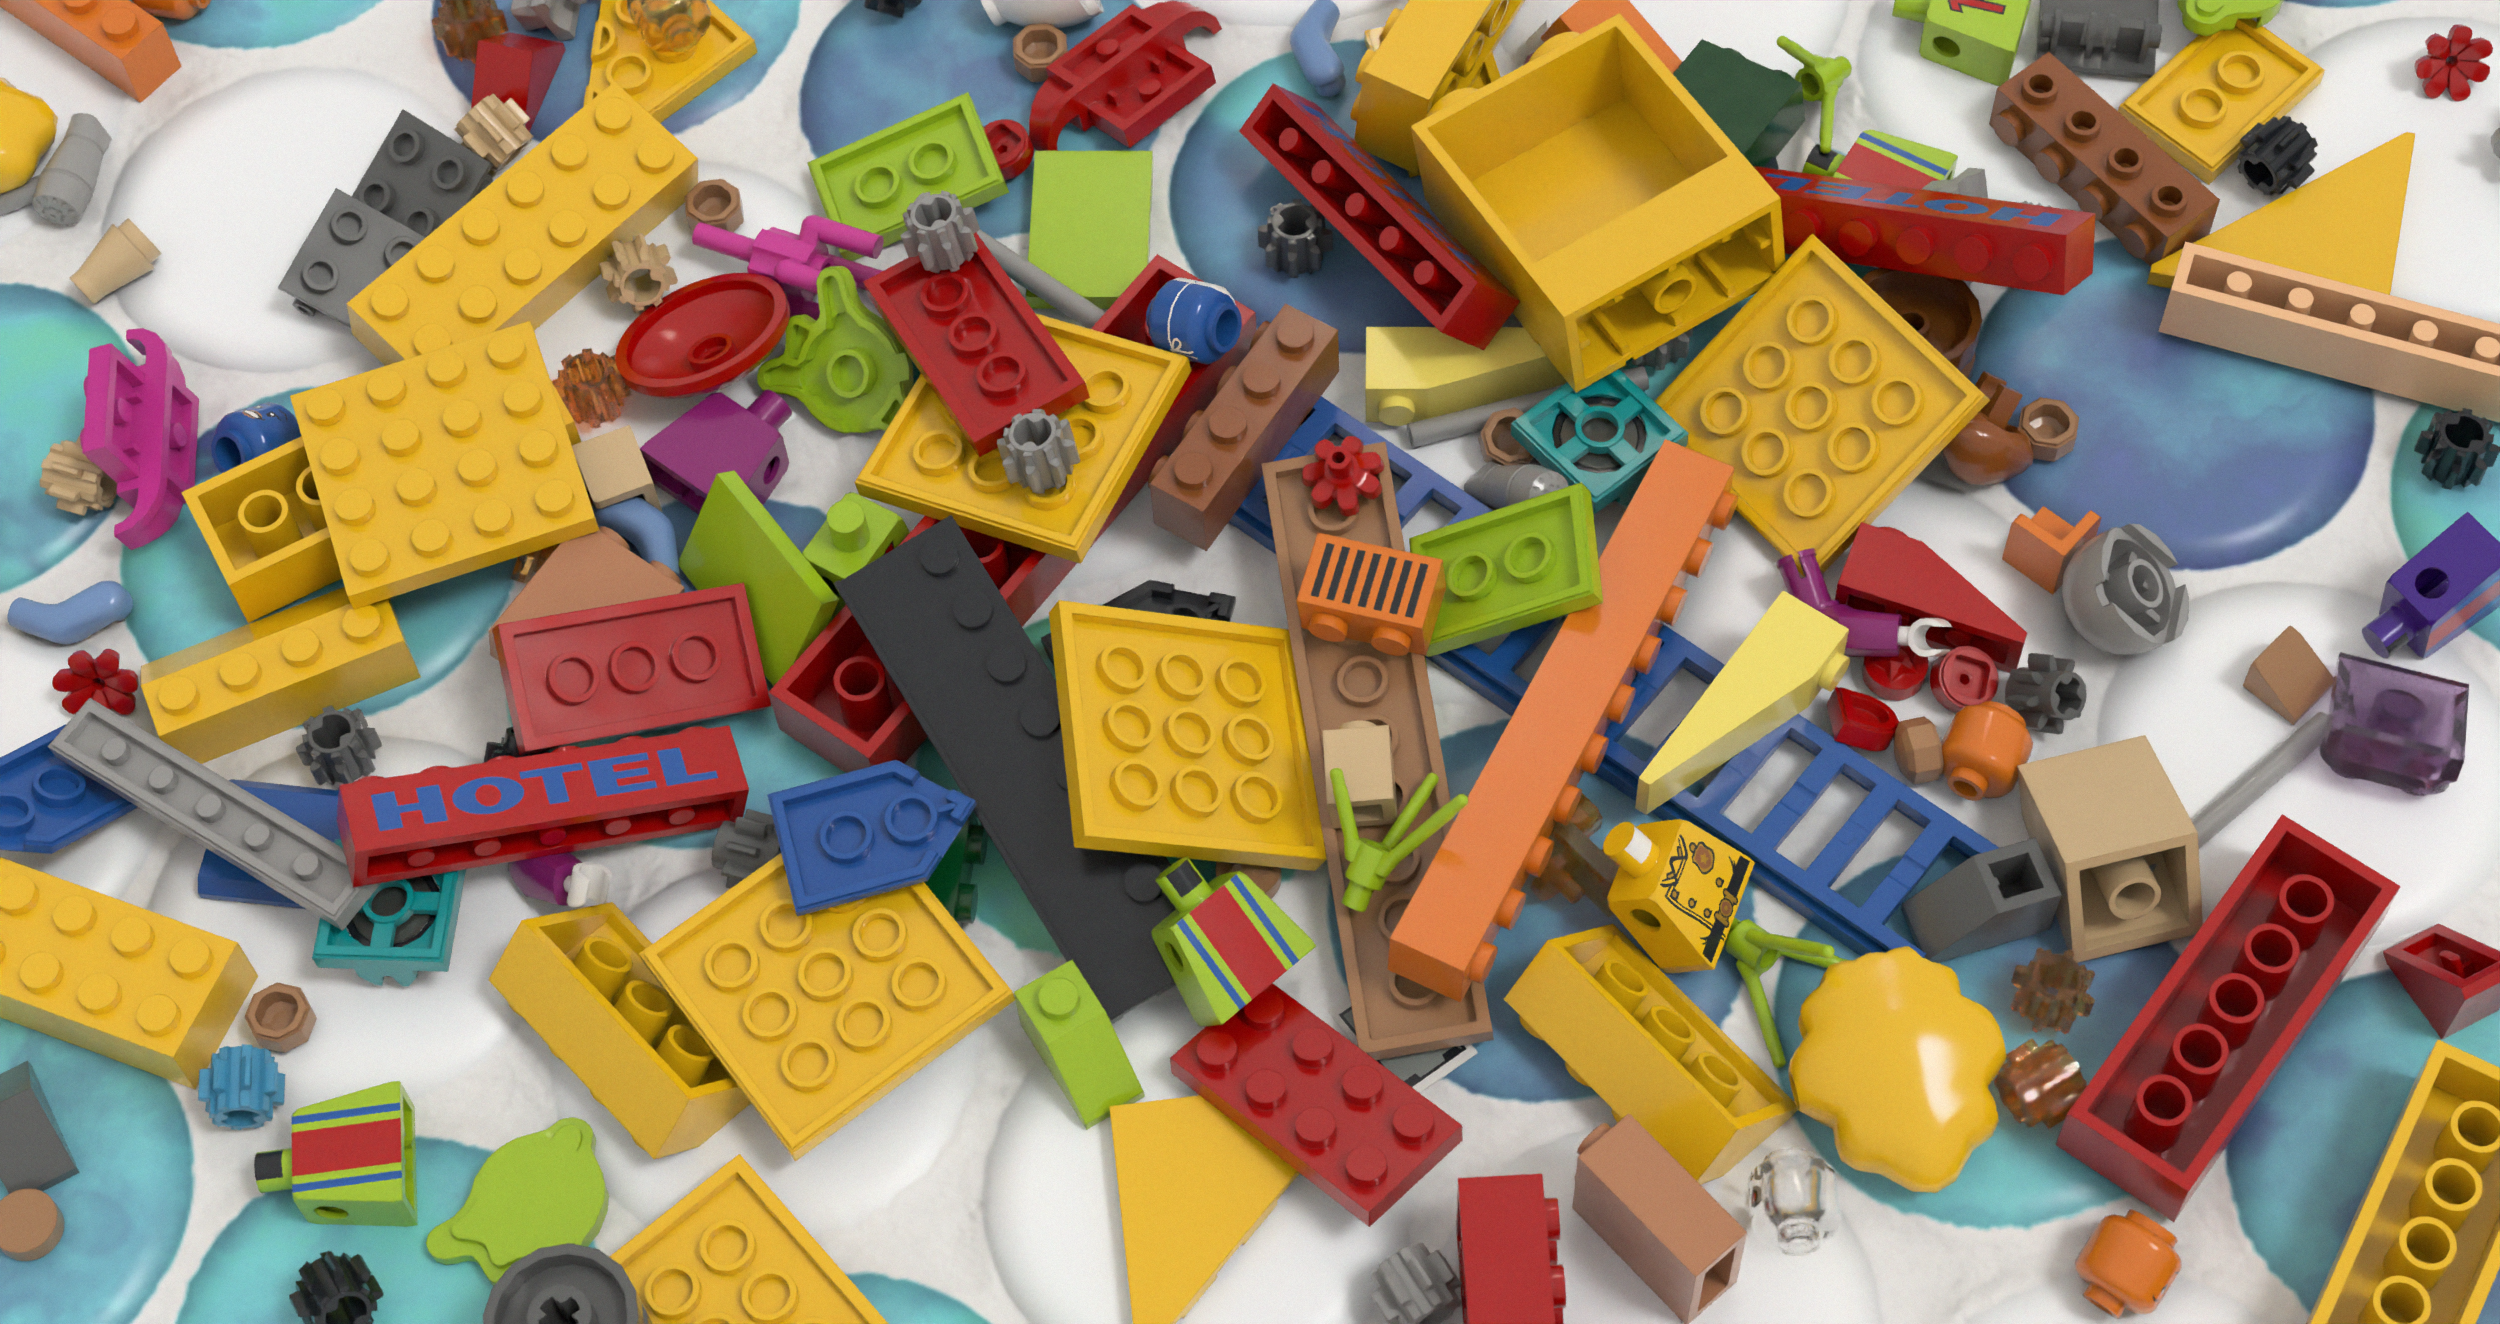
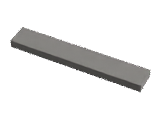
M91 698L85 702L48 746L58 759L342 931L381 884L353 887L343 848Z

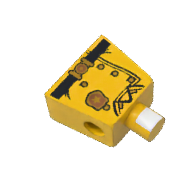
M1675 819L1642 823L1637 827L1631 822H1622L1615 826L1608 833L1603 843L1604 853L1619 865L1607 896L1610 910L1666 974L1715 970L1755 862L1686 820Z

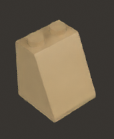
M2146 735L2017 765L2022 817L2029 838L2036 837L2062 894L2055 914L2073 963L2196 935L2203 925L2198 832ZM2152 864H2157L2155 870L2152 873L2149 866Z

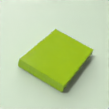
M969 92L807 162L827 219L883 236V248L902 240L900 235L908 231L903 214L907 212L910 203H914L921 193L930 192V195L941 194L942 191L950 192V194H956L962 209L967 207L975 208L1009 193ZM838 248L842 257L850 261L864 256Z
M1035 151L1028 261L1100 309H1109L1149 264L1154 167L1153 151ZM1026 289V301L1032 309H1056Z
M734 470L716 474L680 556L679 567L697 590L744 583L764 675L774 686L827 627L839 599Z
M1582 482L1409 538L1410 553L1442 559L1444 566L1446 590L1427 651V657L1603 603L1591 492Z

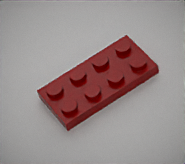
M974 233L978 250L973 252L974 255L970 261L965 260L960 264V269L951 273L950 269L940 270L938 274L930 270H924L918 255L904 259L863 281V284L871 302L980 458L998 448L997 439L1004 438V429L1011 427V420L1018 413L1023 416L1032 413L1033 409H1042L1048 416L1052 414L1057 416L1090 398L1083 378L979 235Z
M744 583L502 623L492 628L519 756L564 746H574L763 711L771 707Z
M1273 983L1224 1024L1206 1026L1170 1057L1171 1073L1368 1227L1374 1224L1463 1140L1462 1125Z

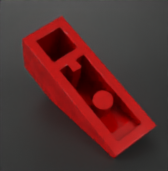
M1861 522L1838 581L1835 600H1839L1840 604H1847L1856 610L1901 614L1902 626L1911 627L1914 622L1923 618L1944 619L1952 627L1931 626L1925 636L1929 647L1953 650L1961 646H1972L1984 651L1999 670L2010 673L2011 669L2018 668L2027 637V632L1924 542L1910 538L1902 531L1892 527H1875Z

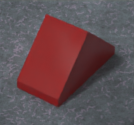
M511 32L478 40L471 109L493 93L503 104L512 98L529 116L530 120L525 126L530 132L565 53L564 43Z
M2438 923L2383 951L2387 965L2442 1040L2497 1012L2500 1008L2499 950Z

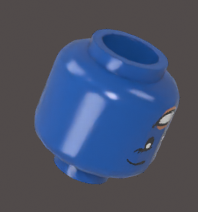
M272 402L226 414L218 423L211 444L212 457L216 467L221 473H224L301 437L297 419L283 405Z

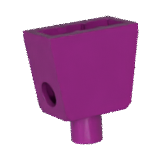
M768 389L764 390L747 409L723 393H712L648 440L640 448L653 483L698 515L716 474L733 470L760 503L764 505L789 466L784 439L778 429L792 416V411L778 394Z

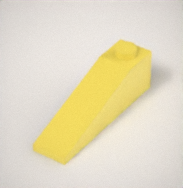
M1366 327V422H1382L1391 426H1402L1411 422L1542 391L1567 382L1542 351L1541 345L1534 341L1524 327H1501L1485 350L1443 334L1436 327Z
M1782 591L1638 778L1635 809L1647 815L1808 708L1822 688L1831 692L1841 681L1850 663V658L1844 655L1849 629L1789 593Z

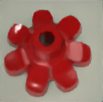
M2462 24L2453 25L2447 38L2437 33L2429 36L2425 41L2428 55L2417 59L2414 66L2418 78L2424 79L2422 88L2425 94L2430 98H2437L2447 88L2454 101L2459 102L2467 99L2471 93L2467 81L2471 79L2479 83L2486 80L2489 76L2490 67L2480 61V59H2484L2492 54L2493 46L2491 42L2482 37L2471 39L2472 29Z
M1355 436L1346 437L1342 441L1341 446H1334L1327 439L1319 441L1314 447V455L1318 462L1305 465L1302 471V483L1307 487H1314L1311 493L1312 504L1318 509H1325L1333 500H1337L1341 515L1346 517L1356 515L1360 509L1358 500L1360 494L1372 500L1376 499L1382 492V484L1374 476L1384 470L1385 465L1381 457L1376 452L1362 453L1364 448L1363 442Z
M105 649L96 659H93L88 652L79 650L68 658L70 668L59 670L53 677L52 686L57 691L69 692L62 700V706L70 714H76L85 702L91 698L111 711L113 708L121 715H129L136 706V697L133 692L138 689V676L132 670L119 669L120 655L112 649Z

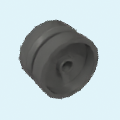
M572 1243L539 1248L514 1262L492 1287L483 1313V1324H652L622 1265L599 1249Z

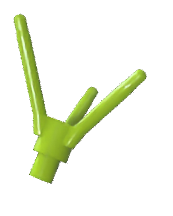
M1780 36L1777 38V45L1804 64V68L1800 69L1795 76V80L1802 83L1803 99L1811 102L1821 101L1819 149L1821 153L1827 154L1831 151L1835 100L1844 79L1851 74V64L1843 56L1833 59L1812 54L1786 36Z
M1333 768L1330 771L1333 795L1344 836L1345 859L1350 861L1345 873V877L1350 881L1341 903L1353 910L1365 912L1374 890L1381 891L1386 878L1395 867L1468 804L1467 796L1458 794L1400 842L1439 781L1437 774H1427L1382 842H1376L1367 838H1359L1343 771L1340 768Z
M1734 917L1725 941V949L1729 954L1738 959L1736 967L1746 983L1773 1065L1776 1068H1783L1786 1065V1059L1760 980L1761 974L1768 971L1777 959L1782 956L1824 968L1848 960L1835 956V950L1831 945L1771 934L1750 919L1740 921Z

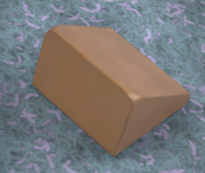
M2290 625L2252 662L2243 687L2292 725H2295L2330 690L2336 680L2301 633Z

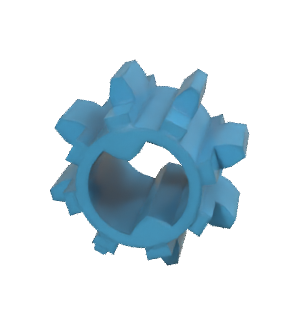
M242 1044V1046L235 1047L225 1046L219 1049L218 1054L212 1053L210 1069L199 1070L198 1101L206 1102L205 1111L209 1113V1118H212V1124L218 1127H230L231 1130H242V1128L254 1127L256 1129L263 1127L265 1121H272L273 1106L284 1105L285 1074L278 1073V1063L274 1062L275 1057H271L270 1050Z

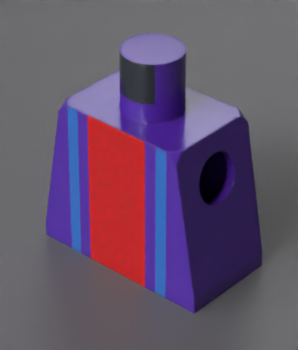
M2466 512L2386 581L2379 616L2362 628V635L2369 647L2380 657L2388 659L2407 644L2419 657L2428 658L2500 606V542L2469 512Z

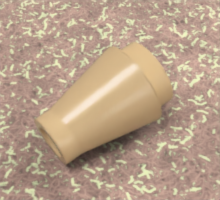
M128 218L118 227L114 224L109 227L78 271L69 279L95 305L104 296L154 269L151 263L162 253Z

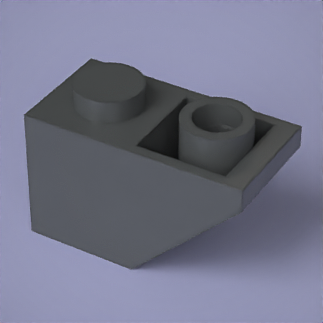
M2035 837L1970 857L1902 903L1901 911L1917 948L1926 953L1925 959L1939 963L2050 930L2062 894Z

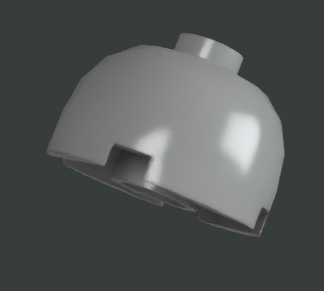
M2127 524L2121 528L2113 527L2090 539L2077 548L2063 573L2062 598L2069 622L2090 645L2106 653L2117 655L2141 654L2157 649L2181 636L2188 621L2189 596L2186 584L2175 587L2169 568L2178 565L2170 549L2155 533L2140 524Z

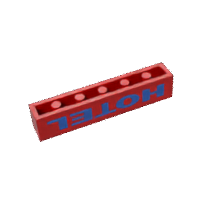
M1274 83L1270 86L1239 132L1441 333L1485 350L1520 303V300L1316 103Z
M1753 166L1781 198L1784 249L1786 254H1793L1811 234H1814L1845 263L2063 296L2093 273L2096 213Z
M695 726L675 734L656 737L629 736L610 744L584 748L564 746L550 753L518 758L498 756L485 763L453 768L442 765L424 769L420 773L387 778L382 776L363 777L353 783L339 785L337 825L352 886L359 887L720 828L726 820L736 822L737 817L743 818L749 787L730 726L708 729Z

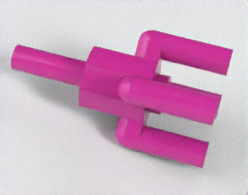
M809 215L802 221L799 235L771 227L769 230L762 228L756 238L752 239L702 222L696 225L692 235L693 245L749 262L747 267L748 273L764 275L776 281L786 293L790 304V318L795 315L806 314L814 320H818L820 315L819 303L813 302L815 294H817V277L823 269L831 266L846 267L853 275L856 288L866 290L863 281L882 272V270L829 254L826 244L877 259L883 248V236L817 215Z

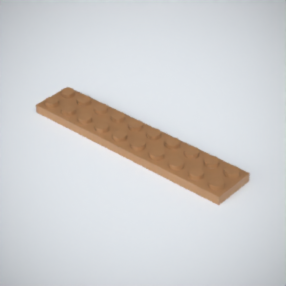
M1386 442L1364 445L1362 453L1376 452L1384 462V470L1374 475L1382 484V492L1376 499L1372 500L1360 494L1358 496L1360 509L1353 516L1346 517L1341 515L1337 500H1333L1325 509H1318L1312 504L1311 493L1314 487H1307L1302 483V471L1305 465L1318 462L1314 454L1261 464L1357 1043L1361 1050L1375 1060L1494 1040L1484 982L1479 984L1472 981L1460 1003L1387 970L1390 937L1454 823V817L1395 867L1386 878L1382 890H1374L1365 912L1353 910L1341 903L1350 881L1345 877L1350 861L1345 859L1342 828L1332 829L1327 807L1322 730L1338 729L1340 725L1350 721H1369L1376 726L1389 725L1394 756L1398 816L1427 774H1437L1439 777L1437 785L1400 842L1441 807L1451 801L1425 656L1411 652L1404 656L1389 655L1375 649L1371 643L1345 638L1342 642L1320 639L1310 633L1308 629L1302 628L1296 602L1317 533L1405 551ZM1393 824L1357 827L1359 838L1382 842Z

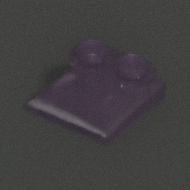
M2340 652L2335 667L2327 728L2319 748L2320 755L2336 774L2344 778L2363 779L2391 786L2415 796L2441 793L2449 787L2450 783L2457 781L2464 763L2469 684Z

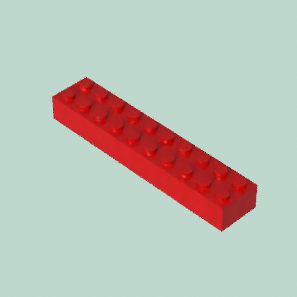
M1157 254L1091 329L1154 347L1146 323V312L1150 301L1168 281L1173 279L1186 278L1204 281ZM1234 300L1242 317L1241 332L1236 345L1230 351H1227L1221 359L1211 364L1189 361L1191 367L1189 376L1093 544L1148 482L1151 471L1157 461L1164 455L1170 456L1182 441L1186 424L1197 410L1205 411L1215 398L1217 386L1225 371L1231 365L1238 367L1248 354L1251 340L1257 330L1255 311ZM924 516L898 546L941 520ZM959 526L1022 627L1077 564L1070 560ZM847 605L843 607L768 692L779 729L845 773L893 760H898L905 764L927 738L926 733Z

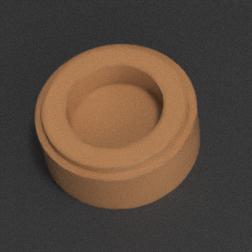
M21 1189L8 1194L0 1201V1249L8 1257L18 1261H32L47 1255L56 1247L63 1235L64 1217L60 1208L50 1196L37 1189Z

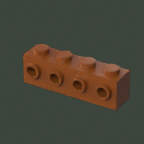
M2050 52L2044 54L1997 88L1989 125L1994 129L1999 139L2020 151L2036 166L2044 179L2051 183H2056L2078 203L2083 212L2096 213L2095 221H2099L2121 241L2129 254L2142 259L2151 267L2152 264L2183 249L2185 241L2194 243L2210 234L2220 199Z
M1286 303L1272 322L1264 321L1258 327L1251 340L1248 354L1238 367L1231 365L1225 371L1217 386L1216 396L1206 410H1197L1191 416L1184 429L1182 441L1170 457L1167 455L1162 456L1153 467L1148 480V488L1151 491L1154 524L1205 551L1210 548L1263 476L1261 464L1274 461L1339 373L1337 329Z

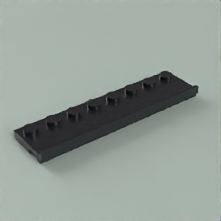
M953 516L946 517L845 579L834 582L835 588L959 789L964 795L976 800L977 805L973 810L1064 959L1066 962L1074 961L1106 1011L1110 1022L1114 1024L1122 1019L1123 1015L1175 986L1176 983L1151 933L1157 924L1176 910L1155 881L1171 864L1166 856L1074 848L1056 681Z

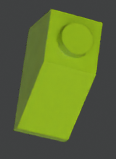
M1073 960L1014 991L1020 1025L1086 1130L1110 1117L1109 1106L1132 1104L1145 1097L1141 1084L1106 1011Z

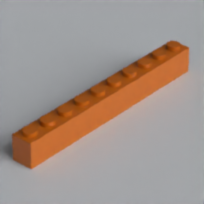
M1667 439L1664 440L1599 558L1603 603L1570 613L1565 619L1468 795V804L1458 813L1393 931L1389 942L1387 970L1460 1003L1472 981L1483 984L1498 952V947L1492 945L1501 927L1512 930L1516 924L1526 900V893L1521 891L1529 874L1539 878L1543 873L1554 848V841L1549 839L1557 822L1567 826L1572 819L1582 794V789L1576 787L1584 771L1594 775L1598 770L1609 744V738L1604 736L1611 721L1618 724L1624 721L1636 692V688L1630 685L1638 671L1647 675L1652 669L1662 644V639L1657 637L1664 623L1674 626L1677 622L1688 595V590L1683 589V586L1689 575L1697 578L1702 575L1713 549V543L1708 540L1714 528L1724 531L1734 514L1738 496L1730 493L1735 467Z

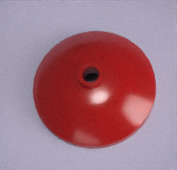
M755 273L723 274L691 283L663 297L662 303L658 306L651 305L631 323L622 335L616 348V367L629 388L641 394L657 398L681 399L722 390L747 376L775 350L790 320L789 301L784 290L776 281Z

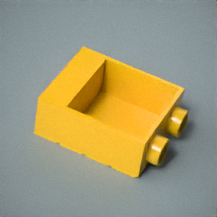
M1620 13L1582 34L1564 32L1553 36L1533 53L1528 63L1478 90L1474 88H1460L1446 94L1431 107L1425 119L1411 126L1424 197L1430 205L1431 211L1446 230L1520 300V303L1512 313L1534 341L1541 345L1542 351L1576 393L1625 366L1626 361L1630 358H1633V360L1638 359L1758 292L1785 263L1781 198Z

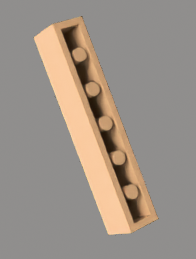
M2185 241L2158 332L2461 412L2463 408L2470 409L2472 414L2477 417H2485L2488 420L2500 423L2499 323Z

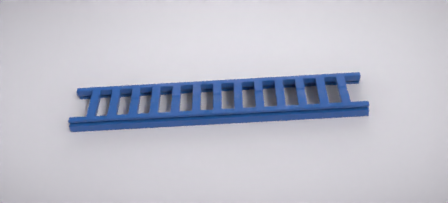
M1322 396L1307 416L1309 418L1294 432L1274 459V461L1313 455L1315 445L1321 440L1328 439L1332 434H1335L1342 440L1348 436H1355L1363 442V445L1386 442L1391 473L1406 482L1395 494L1401 530L1429 499H1432L1455 515L1446 526L1493 511ZM1262 476L1229 520V523L1276 554L1264 477ZM1565 615L1512 631L1490 656L1473 644L1431 657L1426 656V658L1498 708L1513 716L1530 685L1529 682L1514 672ZM1664 624L1657 635L1658 638L1662 639V644L1656 661L1647 675L1639 672L1630 685L1636 688L1632 705L1621 724L1611 721L1604 736L1609 738V744L1604 758L1595 773L1635 802L1638 778L1677 727L1667 735L1645 762L1617 742L1682 667L1710 685L1725 666ZM1797 714L1731 758L1698 798L1684 789L1651 811V813L1663 821L1675 819L1689 821L1748 856L1755 862L1749 877L1750 881L1860 956L1867 953L1887 952L1894 948L1909 946L1921 957L1925 958V952L1885 926L1887 921L1948 846L1968 859L1974 855L1999 848L1845 744L1835 741L1833 736L1800 714ZM1786 738H1789L1816 757L1799 776L1786 795L1773 807L1753 833L1750 834L1722 814ZM1841 773L1870 793L1806 871H1804L1776 850ZM1895 809L1924 830L1905 852L1893 870L1882 880L1859 908L1830 887Z

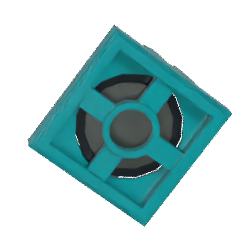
M1620 369L1577 393L1566 382L1511 423V436L1545 468L1561 474L1569 486L1582 482L1589 489L1594 515L1614 501L1628 507L1664 440L1667 439L1685 447L1687 446L1689 435L1683 427Z
M335 839L334 844L343 848L341 839ZM466 869L381 883L343 931L320 918L312 955L313 961L318 968L354 969L359 977L376 986H383L385 976L393 977L401 986H410L417 978V972L419 971L448 972Z

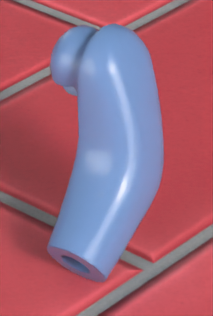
M1315 0L1292 30L1290 46L1308 83L1314 85L1319 95L1331 97L1340 93L1346 83L1345 76L1343 75L1344 65L1330 46L1331 36L1340 17V12L1337 5L1331 0Z
M638 496L602 509L596 508L592 503L598 527L605 526L632 542L643 560L648 563L653 560L661 562L680 577L674 526L663 512Z
M105 580L86 588L58 604H44L19 597L11 603L7 619L10 626L23 632L59 644L70 645L82 641L114 621H121L128 617L133 608V599L131 594L121 584Z

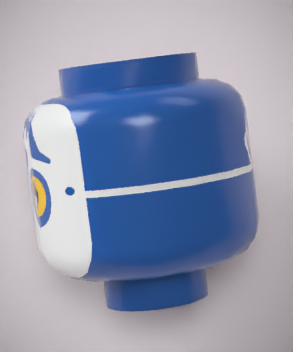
M1176 278L1168 281L1150 301L1146 312V323L1155 348L1186 356L1191 362L1211 364L1221 359L1227 351H1230L1236 345L1241 332L1242 317L1233 296L1223 286L1186 278Z

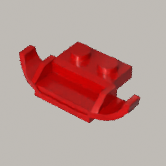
M1180 1L1160 2L1145 9H1141L1134 4L1128 6L1046 67L1048 78L1035 95L1029 117V137L1034 149L1037 151H1058L1057 142L1059 134L1068 122L1084 132L1090 127L1095 126L1126 147L1131 148L1216 83L1212 66L1187 51L1183 36L1199 26L1213 35L1222 29L1217 18L1199 7H1194L1187 2Z

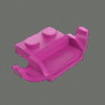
M143 328L126 330V340L142 355H146V363L143 365H134L112 343L89 349L88 375L84 379V393L86 396L84 428L80 433L82 453L117 483L116 494L134 508L131 515L123 522L114 525V536L130 550L152 542L174 525L178 520L183 504L186 503L181 492L195 486L199 398L186 387L179 362L173 357L169 346L157 333Z

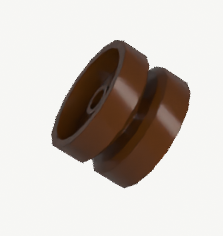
M1885 268L1870 271L1861 278L1971 381L1982 317L1979 300L1964 281Z

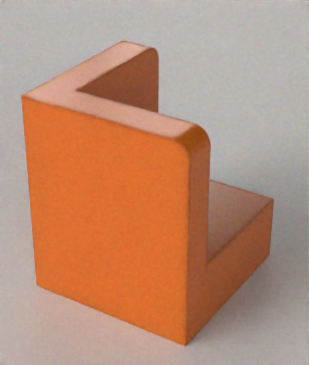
M2044 506L2031 519L2023 514H2019L2011 523L2002 560L2053 595L2063 585V573L2077 548L2097 535L2102 517L2090 510L2073 527Z

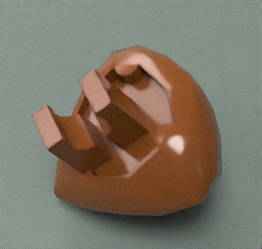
M1985 371L1982 372L1975 386L1990 401L1952 439L1940 454L1951 473L1963 483L1989 486L2022 474L2032 465L2034 454L2026 431L2008 424L2023 395L2017 390L2005 386L2007 382L2002 378Z

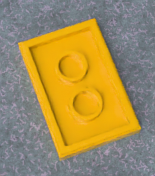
M2237 19L2233 30L2219 31L2210 36L2198 35L2121 103L2118 108L2120 114L2171 158L2208 185L2238 159L2237 156L2245 148L2241 144L2240 139L2258 122L2265 125L2272 117H2277L2280 120L2321 83L2325 69L2263 26L2256 28L2257 22L2253 19Z

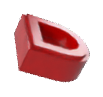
M1835 687L1826 704L1835 741L1869 751L1886 750L1894 738L1895 730L1899 723L1894 711L1885 703L1872 696L1842 687Z

